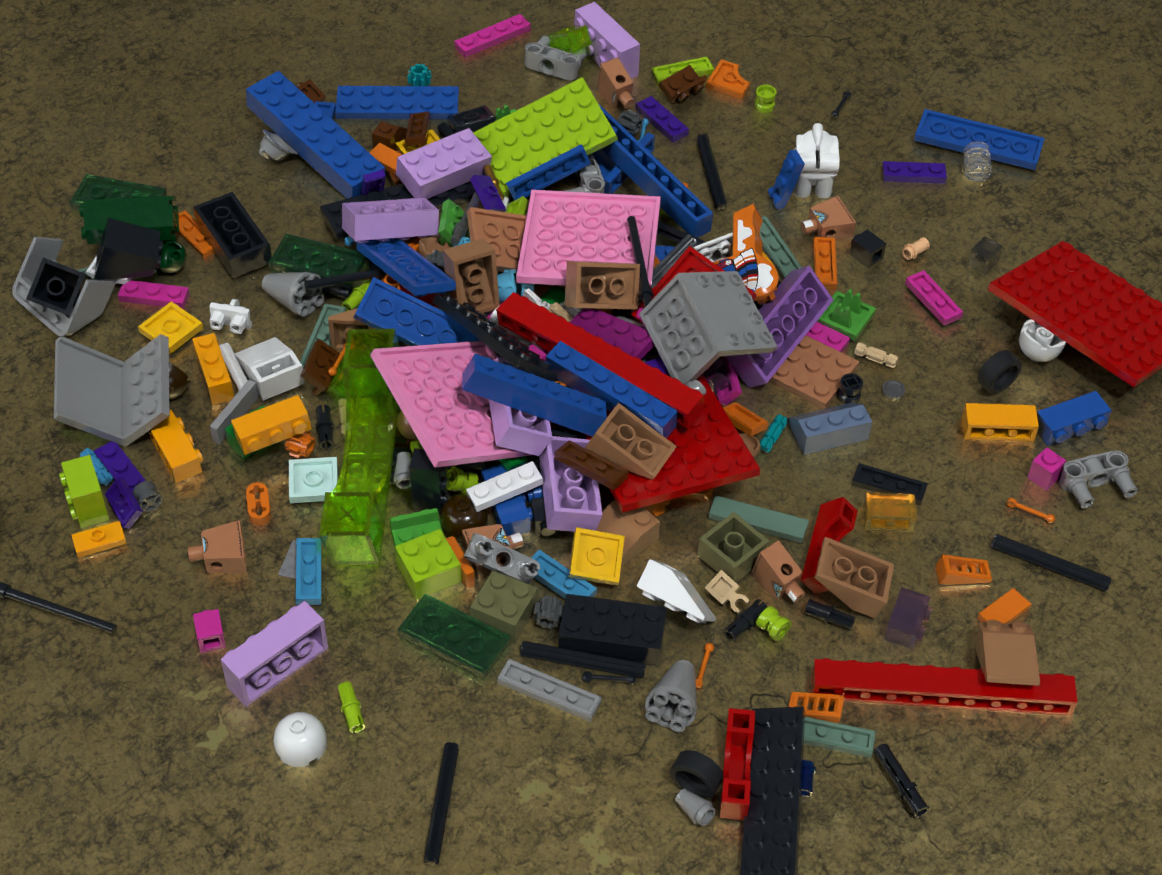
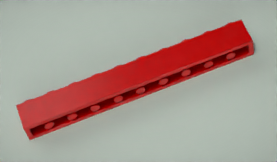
M513 292L496 309L500 326L548 352L559 341H562L677 410V423L687 429L704 411V395L699 390L686 386L677 378H672L662 373L660 369L649 366L638 357H633L625 353L621 348L612 346L601 337L588 333L584 328L568 322L562 316L553 314L545 307L531 302L525 296H520Z
M823 658L814 659L812 669V693L845 696L844 701L1061 716H1072L1078 703L1075 676L1061 673L1039 674L1040 685L1037 686L986 682L982 668L962 669L960 667L916 666L906 663L858 662L856 660L839 661Z

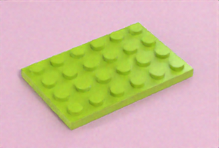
M583 77L473 132L492 156L490 165L496 178L499 180V186L504 197L511 195L506 185L507 182L582 144L588 156L618 140L616 133Z

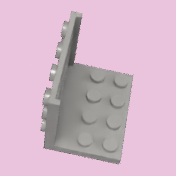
M737 271L678 273L639 313L670 376L677 378L683 384L696 380L720 356L772 353L778 348L762 315L754 304L752 296L745 287L742 277Z
M160 334L124 362L63 336L55 340L54 420L126 447L170 416L169 337Z

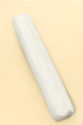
M220 344L219 347L226 368L239 392L248 380L230 344Z

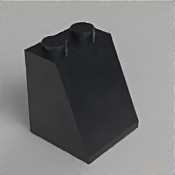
M108 218L97 249L94 279L152 276L154 269L160 267L162 256L158 255L161 253L163 241L160 240L161 231Z
M43 257L26 300L71 316L85 281L94 279L83 272Z

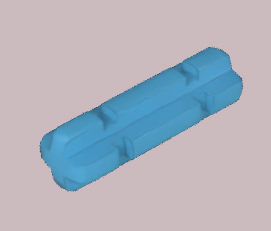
M85 448L80 453V457L91 456L99 483L107 486L113 481V477L107 472L101 461L96 458L94 452L90 448Z

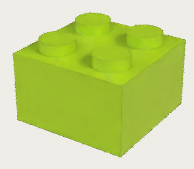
M86 455L61 462L64 472L59 473L72 519H78L80 528L110 520L91 456Z
M441 529L395 546L396 564L416 600L462 582L461 564Z

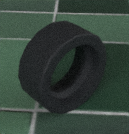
M999 351L991 356L981 367L977 377L978 382L989 393H1000L1017 379L1022 369V363L1010 351Z
M691 750L681 751L669 771L671 779L680 789H686L704 799L712 798L724 778L723 771L717 763L706 755Z

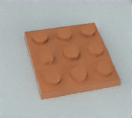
M470 207L467 211L470 241L484 238L495 249L497 271L504 272V270L518 269L527 216Z
M805 335L768 382L822 409H826L838 394L842 376L854 373L859 366V361Z

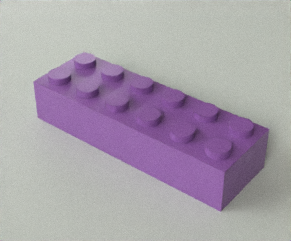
M810 265L791 271L777 287L778 290L774 292L775 299L765 302L758 310L778 348L772 353L725 356L748 388L766 384L834 301Z

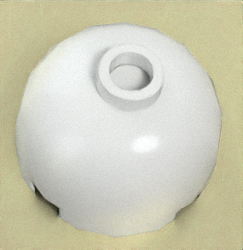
M1032 319L1024 323L1019 337L1022 352L1032 361L1036 362L1053 360L1060 355L1066 343Z
M295 712L287 715L275 728L274 749L280 760L285 764L293 767L310 765L309 762L316 758L317 760L320 759L327 748V735L322 722L306 712Z

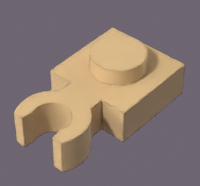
M722 570L705 587L723 606L729 601L732 610L737 614L741 612L736 606L738 601L742 600L746 604H750L749 599L745 595L737 594L741 587Z

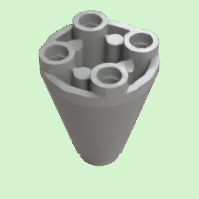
M310 272L267 274L263 278L262 288L296 315L305 317L324 302L322 287L306 290L304 282L307 280L320 279L318 274Z
M686 660L677 661L647 695L645 716L649 721L671 728L675 732H682L685 730V727L695 720L697 713L696 673L692 663Z

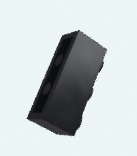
M414 448L409 467L413 512L437 508L440 516L443 505L450 498V493L447 492L449 478L446 477L448 466L434 468L425 450Z

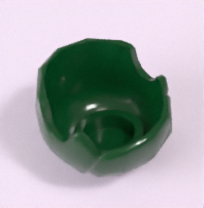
M176 241L166 242L162 246L161 253L158 254L162 256L160 267L157 269L164 273L178 272L183 267L187 257L184 246Z

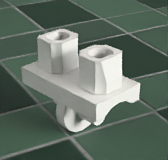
M232 299L230 304L211 302L209 306L211 315L209 322L212 329L220 330L223 325H229L230 331L241 334L245 328L251 329L250 309L241 307L238 299Z

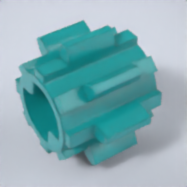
M415 64V66L410 67L407 75L408 84H411V86L431 85L432 72L428 70L425 64Z

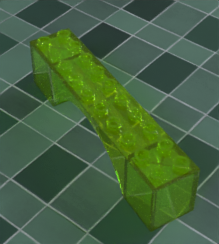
M348 329L343 361L346 396L344 456L336 487L332 492H325L319 534L331 565H380L399 405L370 355L374 349L400 347L395 329Z

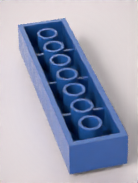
M280 71L271 74L246 89L247 107L346 199L361 195L363 175L382 169L385 173V167Z

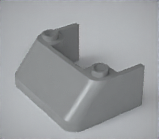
M34 236L13 285V296L56 335L71 336L102 315L115 283L113 281L86 280L71 316L26 300L42 258L57 262V255L64 242L62 239Z

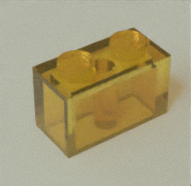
M866 492L863 506L865 530L913 532L917 518L915 495Z

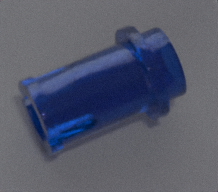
M803 760L801 796L803 797L813 795V777L817 772L814 763L809 760Z

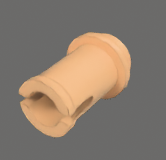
M920 238L912 244H906L902 249V255L907 260H914L917 258V255L928 250L930 244L926 238Z

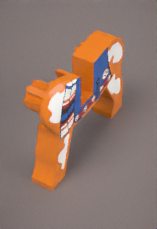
M751 204L733 213V256L713 263L724 271H737L742 277L744 285L753 290L757 295L753 301L764 305L765 302L773 301L776 297L774 292L778 290L779 274L775 266L762 257L763 242L760 237V227L763 220L755 205ZM656 254L654 268L661 262Z

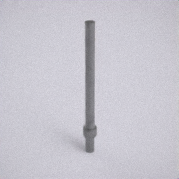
M476 191L460 222L456 223L453 229L454 234L450 240L453 245H458L460 239L465 236L468 230V209L470 207L477 208L480 202Z

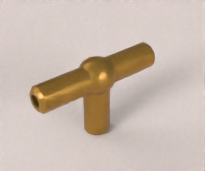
M487 164L483 167L486 176H490L503 201L504 196L499 186V180L496 178L491 165Z

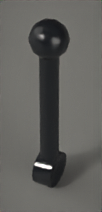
M845 91L843 93V99L838 107L831 112L833 118L839 116V111L845 101L851 98L850 92Z
M585 671L582 674V679L585 682L605 680L627 682L629 685H633L636 682L634 675H628L627 677L595 675L590 671Z

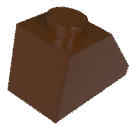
M381 121L372 132L373 148L381 143L397 151L396 143L405 140L407 128Z

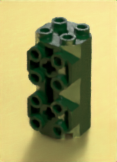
M159 196L85 200L84 204L79 206L80 217L84 218V227H81L82 240H87L88 244H99L108 218L161 231V241L179 240V236L175 235L176 232H179L180 228L178 206H173L172 201H176V197Z

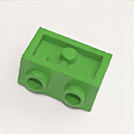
M437 508L425 509L420 512L402 514L390 518L391 534L395 546L438 529L442 531Z

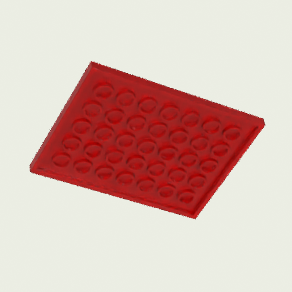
M1062 241L989 284L987 290L1132 387H1136L1162 369V302L1153 299L1145 294L1142 289L1134 287L1123 277L1109 271L1106 266L1098 264L1087 254H1083L1075 249L1070 243Z
M703 374L696 380L706 389L704 411L688 429L676 423V428L666 439L677 447L655 478L649 479L628 471V479L615 490L610 489L622 513L760 475V467ZM606 409V417H608L611 412ZM584 434V435L587 436L586 438H587L588 440H591V438L593 437V436Z

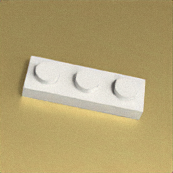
M532 461L466 489L476 512H479L544 483L541 474Z

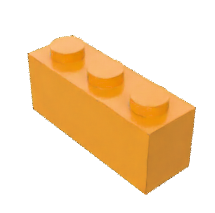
M215 333L192 338L196 359L211 404L216 405L231 401L234 398L232 383Z
M299 395L231 420L235 436L244 455L312 429L308 412Z
M965 403L962 415L964 439L1035 441L1039 428L1035 405Z
M171 409L170 416L150 429L148 434L175 483L202 473L200 463L203 462V457L199 449L194 450V442L190 433L185 434L182 419L180 417L176 418Z

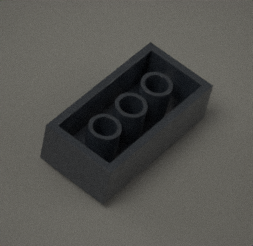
M233 192L193 206L199 230L210 246H212L232 278L273 263L270 243Z
M566 594L558 635V647L659 666L667 607Z

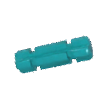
M776 415L773 420L774 422L771 423L764 437L760 440V451L770 452L773 447L772 445L775 444L782 430L787 425L788 419L786 416Z

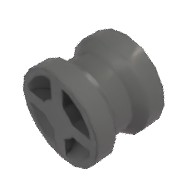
M152 481L139 483L132 492L142 511L145 512L155 510L161 505L163 500Z

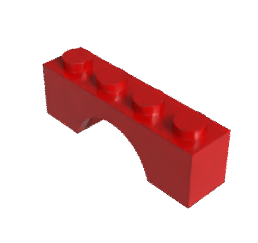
M844 497L820 505L800 580L814 594L829 591L815 579L823 539L827 537L840 542L845 535L854 529L858 510Z
M729 708L720 818L744 820V817L748 816L751 786L750 768L755 711L734 708Z

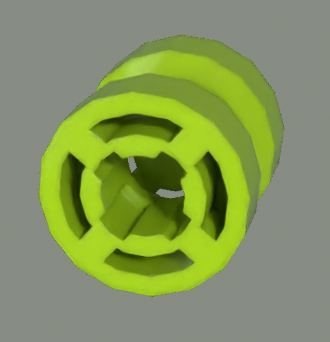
M761 85L757 88L755 109L758 112L770 113L774 110L776 89L773 86Z
M452 467L447 472L446 477L449 478L448 490L455 492L459 490L462 494H467L466 489L478 484V475L474 472H464L457 467Z
M769 606L760 614L756 625L761 630H767L769 636L774 641H779L790 630L792 622L786 617H781L776 608Z

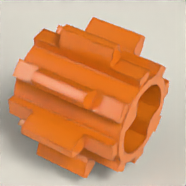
M309 431L286 439L285 450L290 452V456L298 459L300 457H310L316 444L315 438L311 436Z

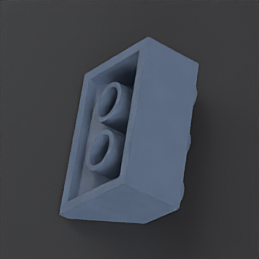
M852 402L787 418V423L803 455L869 440L872 420L864 405Z

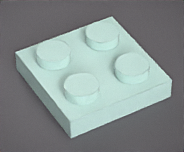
M337 457L289 460L290 503L338 500Z

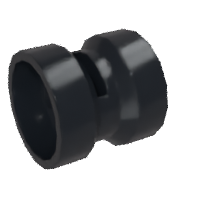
M849 373L842 376L838 391V399L841 403H858L860 401L863 380L859 375Z

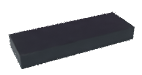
M861 463L858 464L852 480V486L919 506L922 504L928 483Z

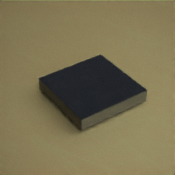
M486 105L449 115L448 121L454 131L458 133L467 128L471 131L483 128L495 122L496 117Z

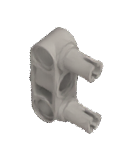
M542 36L537 43H528L525 46L524 65L527 68L565 80H574L578 77V70L581 67L582 60L587 56L586 49L581 46L577 47L573 54L550 47L551 39L548 36Z
M593 154L588 155L590 165L574 172L579 187L563 191L605 193V181Z
M1117 450L1068 461L1064 464L1059 479L1060 487L1065 491L1073 493L1083 509L1092 506L1094 503V498L1088 488H1096L1114 482L1117 483L1125 498L1135 496L1138 491L1130 477V469L1127 466L1128 456Z
M473 533L463 556L491 571H498L527 584H530L531 579L539 573L537 570H540V564L536 560L477 533ZM498 553H502L506 557L504 566L498 565L496 561Z

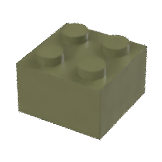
M733 512L699 538L698 557L717 573L722 570L737 583L753 570L759 553L769 547L770 541Z
M493 570L470 605V624L516 643L533 615L535 602H538V588Z

